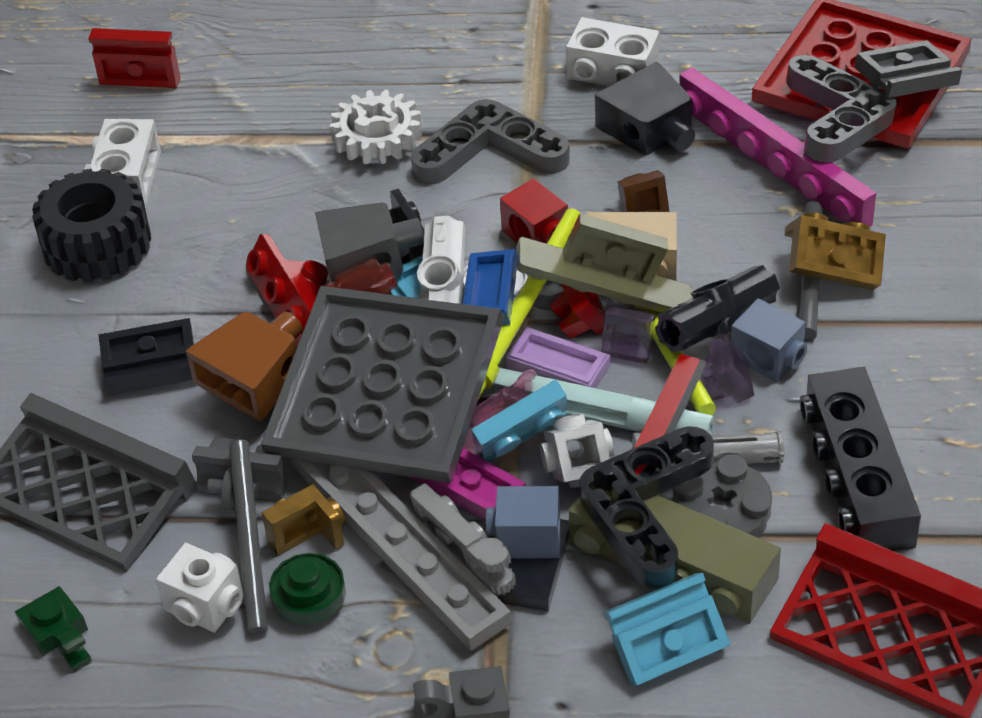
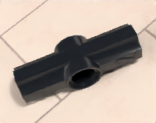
M764 265L751 267L729 279L718 280L695 289L690 293L691 299L658 315L659 321L655 331L659 342L665 344L673 353L683 351L708 337L731 332V327L735 321L758 298L769 304L776 301V294L780 289L776 275L770 273Z

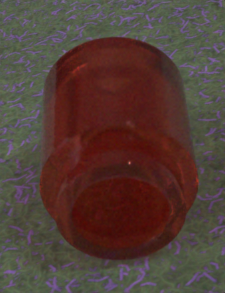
M375 257L335 275V281L326 284V287L393 295L391 290L398 288L397 281L389 264L386 262L379 265Z

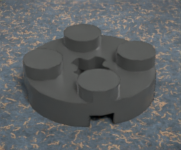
M729 454L720 458L719 461L713 462L712 467L705 474L674 487L672 501L760 538L766 530L767 521L771 517L772 491L765 478L755 469L748 467L744 458ZM716 499H726L731 501V508L724 509L720 504L714 506L710 504Z

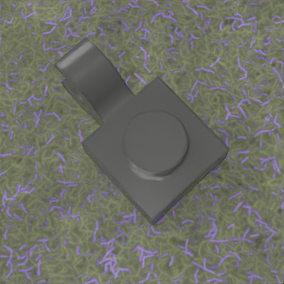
M502 666L449 672V686L443 685L436 680H421L413 683L416 718H441L446 716H454V718H509L510 710Z

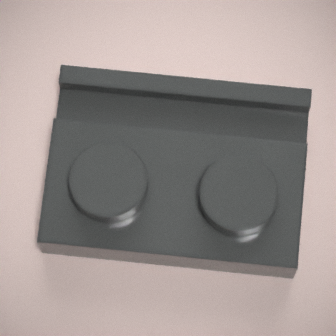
M927 40L857 53L854 66L873 86L886 89L885 96L888 98L959 85L962 74L960 67L952 68L950 66L951 60Z

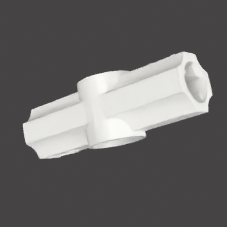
M437 216L430 223L425 224L423 261L417 270V277L421 286L420 299L463 303L466 227L463 221H457L451 216Z

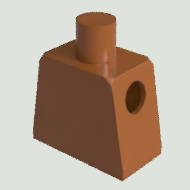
M250 312L239 314L186 350L193 383L253 418L262 421L276 404L297 350L295 339L303 332L300 321L289 312H283L272 323Z

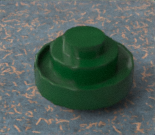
M305 553L292 556L281 562L273 571L269 582L270 596L274 609L282 618L291 623L307 625L322 622L338 611L343 605L346 596L342 569L336 561L323 554Z

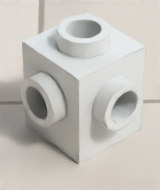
M584 413L556 419L557 428L545 430L546 443L539 445L541 460L546 473L553 472L554 479L569 482L570 488L580 487V477L585 470L614 457V446L609 430L607 428L603 429L602 422L594 420L585 421ZM571 440H576L580 446V452L574 458H569L566 445Z
M186 542L156 578L165 611L172 613L185 625L192 627L198 625L214 633L227 617H232L238 611L244 596L237 564L221 553L212 554Z

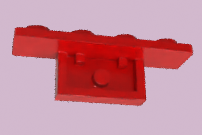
M260 234L254 248L247 256L246 271L275 319L283 312H289L300 321L304 331L320 286L332 287L327 267L323 263L314 260H307L305 262L285 260L269 234ZM303 332L295 339L297 342V347Z

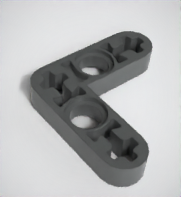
M800 55L793 57L789 61L786 77L788 87L833 110L807 128L804 152L811 159L826 163L835 162L892 124L896 109V99L885 96V91L813 56Z
M483 99L472 103L416 147L411 155L414 178L424 184H437L450 177L488 145L540 172L558 173L566 169L570 163V143L562 134L500 102ZM515 133H524L528 135L527 137L522 139H512L508 137L509 135ZM457 138L469 140L463 144L449 143V141Z

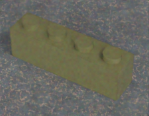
M612 490L606 491L605 494L609 498L610 506L613 504ZM656 495L645 500V504L666 530L678 549V574L670 584L695 573H703L706 579L704 584L708 594L712 595L718 612L728 616H736L751 623L778 581L781 547L662 496ZM579 496L569 509L570 543L577 545L578 548L588 554H597L613 561L628 571L583 508ZM624 518L617 521L614 526L623 532H634L640 529L642 524L636 519ZM647 544L646 546H644L646 550V562L650 560L656 562L648 553ZM664 560L661 561V562H656V564H657V565L664 564Z

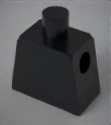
M658 62L595 94V127L641 154H651L667 144L681 152L688 149L694 142L695 131L691 129V97Z

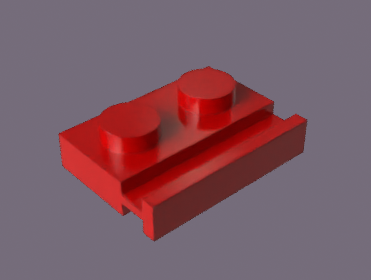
M92 28L88 40L93 46L92 56L99 84L177 88L181 76L175 46H172L171 42L172 32Z

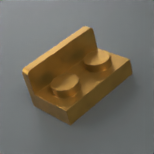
M819 213L802 214L785 226L784 236L792 238L789 272L875 290L881 286L886 234L871 231L870 226L864 223L849 222L839 224L830 222L827 216Z

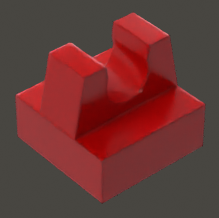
M561 284L564 292L550 307L562 320L559 326L569 338H573L589 329H592L599 335L612 325L598 294L580 292L570 286Z

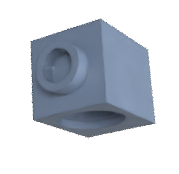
M758 298L731 327L730 358L778 382L790 368L796 369L806 355L807 344L804 343L806 322Z

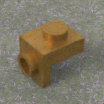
M314 484L288 498L277 501L272 507L261 512L268 545L277 556L320 532L334 549L344 545L341 525L345 524L346 521L343 511L335 499L332 497L326 499Z

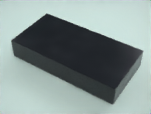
M560 520L559 558L510 559L509 569L512 568V572L515 574L516 585H514V589L510 590V593L507 592L505 595L501 594L498 596L502 603L549 611L569 540V520Z

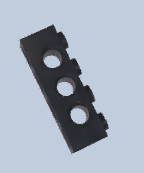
M866 367L809 374L807 394L800 396V411L804 424H811L814 431L812 433V446L817 461L824 460L826 466L824 476L828 496L830 499L837 498L839 504V528L891 551L915 548L921 514Z

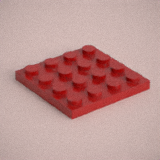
M815 0L752 87L751 101L817 121L833 110L788 87L786 77L789 61L793 57L808 55L819 58L871 84L869 80L854 68L857 53L927 40L951 60L950 66L954 68L960 67L969 54L972 38L838 0ZM947 87L894 97L896 99V109L892 124L872 138L909 149Z

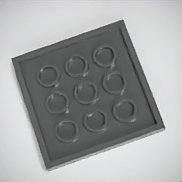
M320 286L261 442L264 452L266 454L281 455L285 458L452 483L503 323L501 309Z

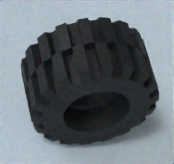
M86 169L77 174L72 172L64 175L65 178L62 180H54L49 184L48 190H42L37 196L38 201L33 204L32 208L34 226L44 261L47 266H51L52 272L58 276L65 274V278L75 281L80 278L83 282H93L94 279L102 278V281L112 279V275L117 273L122 275L129 271L128 267L130 265L136 266L142 261L141 255L147 254L150 248L151 231L141 189H138L137 183L133 179H127L123 173L116 172L112 174L109 169H100L99 171Z

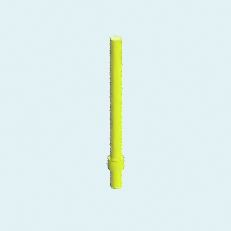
M572 208L567 209L547 244L564 248L580 212ZM528 276L514 299L510 325L501 326L479 398L484 390H489L499 375L498 365L545 285L546 279L539 280Z

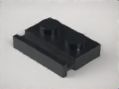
M190 318L98 334L104 374L103 381L107 396L193 380L186 350L195 344Z

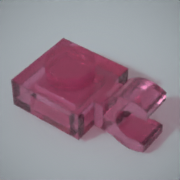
M534 369L523 372L510 387H504L475 408L470 428L476 427L528 396L525 386L536 378L537 374Z

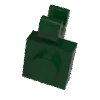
M60 586L14 611L19 625L42 655L57 648L73 671L92 660L89 653L83 647L86 642L81 633L88 630L84 616Z

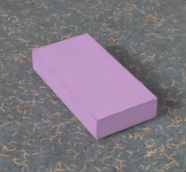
M529 327L524 329L505 357L506 369L597 388L610 368L609 354Z

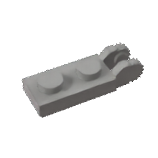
M426 483L411 491L410 496L416 517L493 594L498 596L501 594L505 595V593H510V590L514 589L516 578L512 568L509 569L511 557L507 546L504 547L498 538H487L479 524L475 521L468 523L459 514L457 507L448 496L443 495L440 497Z

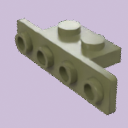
M580 213L564 248L525 237H520L517 243V270L534 279H546L570 286L580 292H592L613 298L623 304H634L652 309L660 314L692 298L690 294L692 287L690 285L655 275L668 251L667 238Z

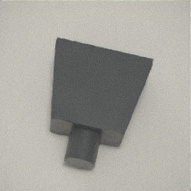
M383 202L315 212L331 285L334 288L358 290L398 276L404 271L399 250L424 244V236L419 218L392 224L388 205Z

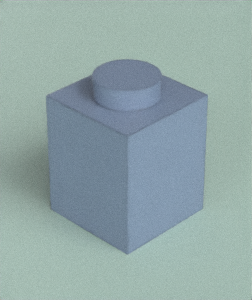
M497 486L496 507H487L486 510L487 538H498L504 547L507 546L511 558H559L561 520L559 487Z

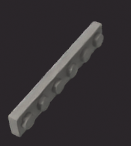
M291 458L292 467L309 485L314 484L326 499L330 497L335 499L343 511L346 523L470 651L512 624L511 611L370 470Z

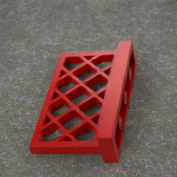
M824 523L816 538V549L770 630V638L948 718H972L982 698V656L966 660L958 642L959 638L972 634L982 636V588ZM823 568L840 575L846 588L818 596L813 581L819 570ZM808 592L811 599L803 601ZM874 592L882 593L889 596L894 609L867 617L859 597ZM851 599L859 620L831 628L823 607ZM816 610L823 628L822 631L806 636L788 629L794 616ZM925 612L938 617L943 631L916 639L908 618ZM899 620L908 641L880 649L872 628ZM951 623L957 625V627L952 628ZM864 631L872 652L851 657L840 651L836 639ZM828 642L830 647L822 643ZM949 642L958 663L930 671L921 650ZM913 652L921 674L906 679L890 674L885 660ZM877 663L878 668L871 665ZM981 669L975 680L972 671ZM963 674L970 690L963 706L941 697L935 682ZM927 685L928 690L921 688V686Z

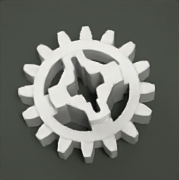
M368 90L366 97L362 99L354 94L351 96V104L340 102L338 104L339 112L331 114L332 124H330L332 142L336 143L339 153L347 151L348 159L351 161L358 156L363 157L364 164H368L372 158H378L379 162L384 164L387 160L386 156L390 155L401 159V150L413 151L415 149L414 141H419L422 138L421 113L416 110L414 101L405 102L404 94L402 93L392 98L389 96V90H384L380 96H374L372 90Z

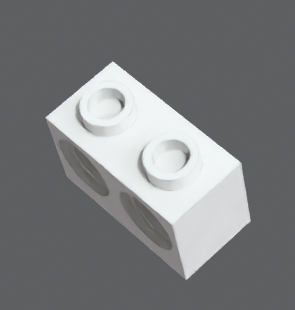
M581 17L566 46L567 79L611 86L655 62L659 63L660 31Z
M104 119L100 135L95 136L93 139V158L91 164H86L84 170L92 169V171H99L100 169H109L112 174L116 172L125 174L127 179H133L137 183L138 189H141L146 208L161 153L154 119Z

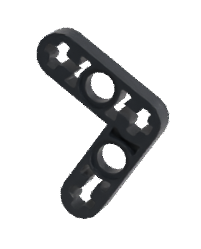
M692 426L679 428L585 470L580 477V501L583 508L633 578L639 584L648 588L664 587L674 581L678 574V549L644 501L697 478L710 470L713 465L714 440L711 434L702 428ZM651 464L657 466L661 471L653 477H642L637 475L634 469L640 465ZM612 490L613 504L609 506V498L605 492ZM633 518L638 520L642 527L634 532H623L614 525L620 519ZM648 544V553L651 555V557L656 562H661L664 560V564L657 565L656 562H654L653 560L646 562V550L644 546Z

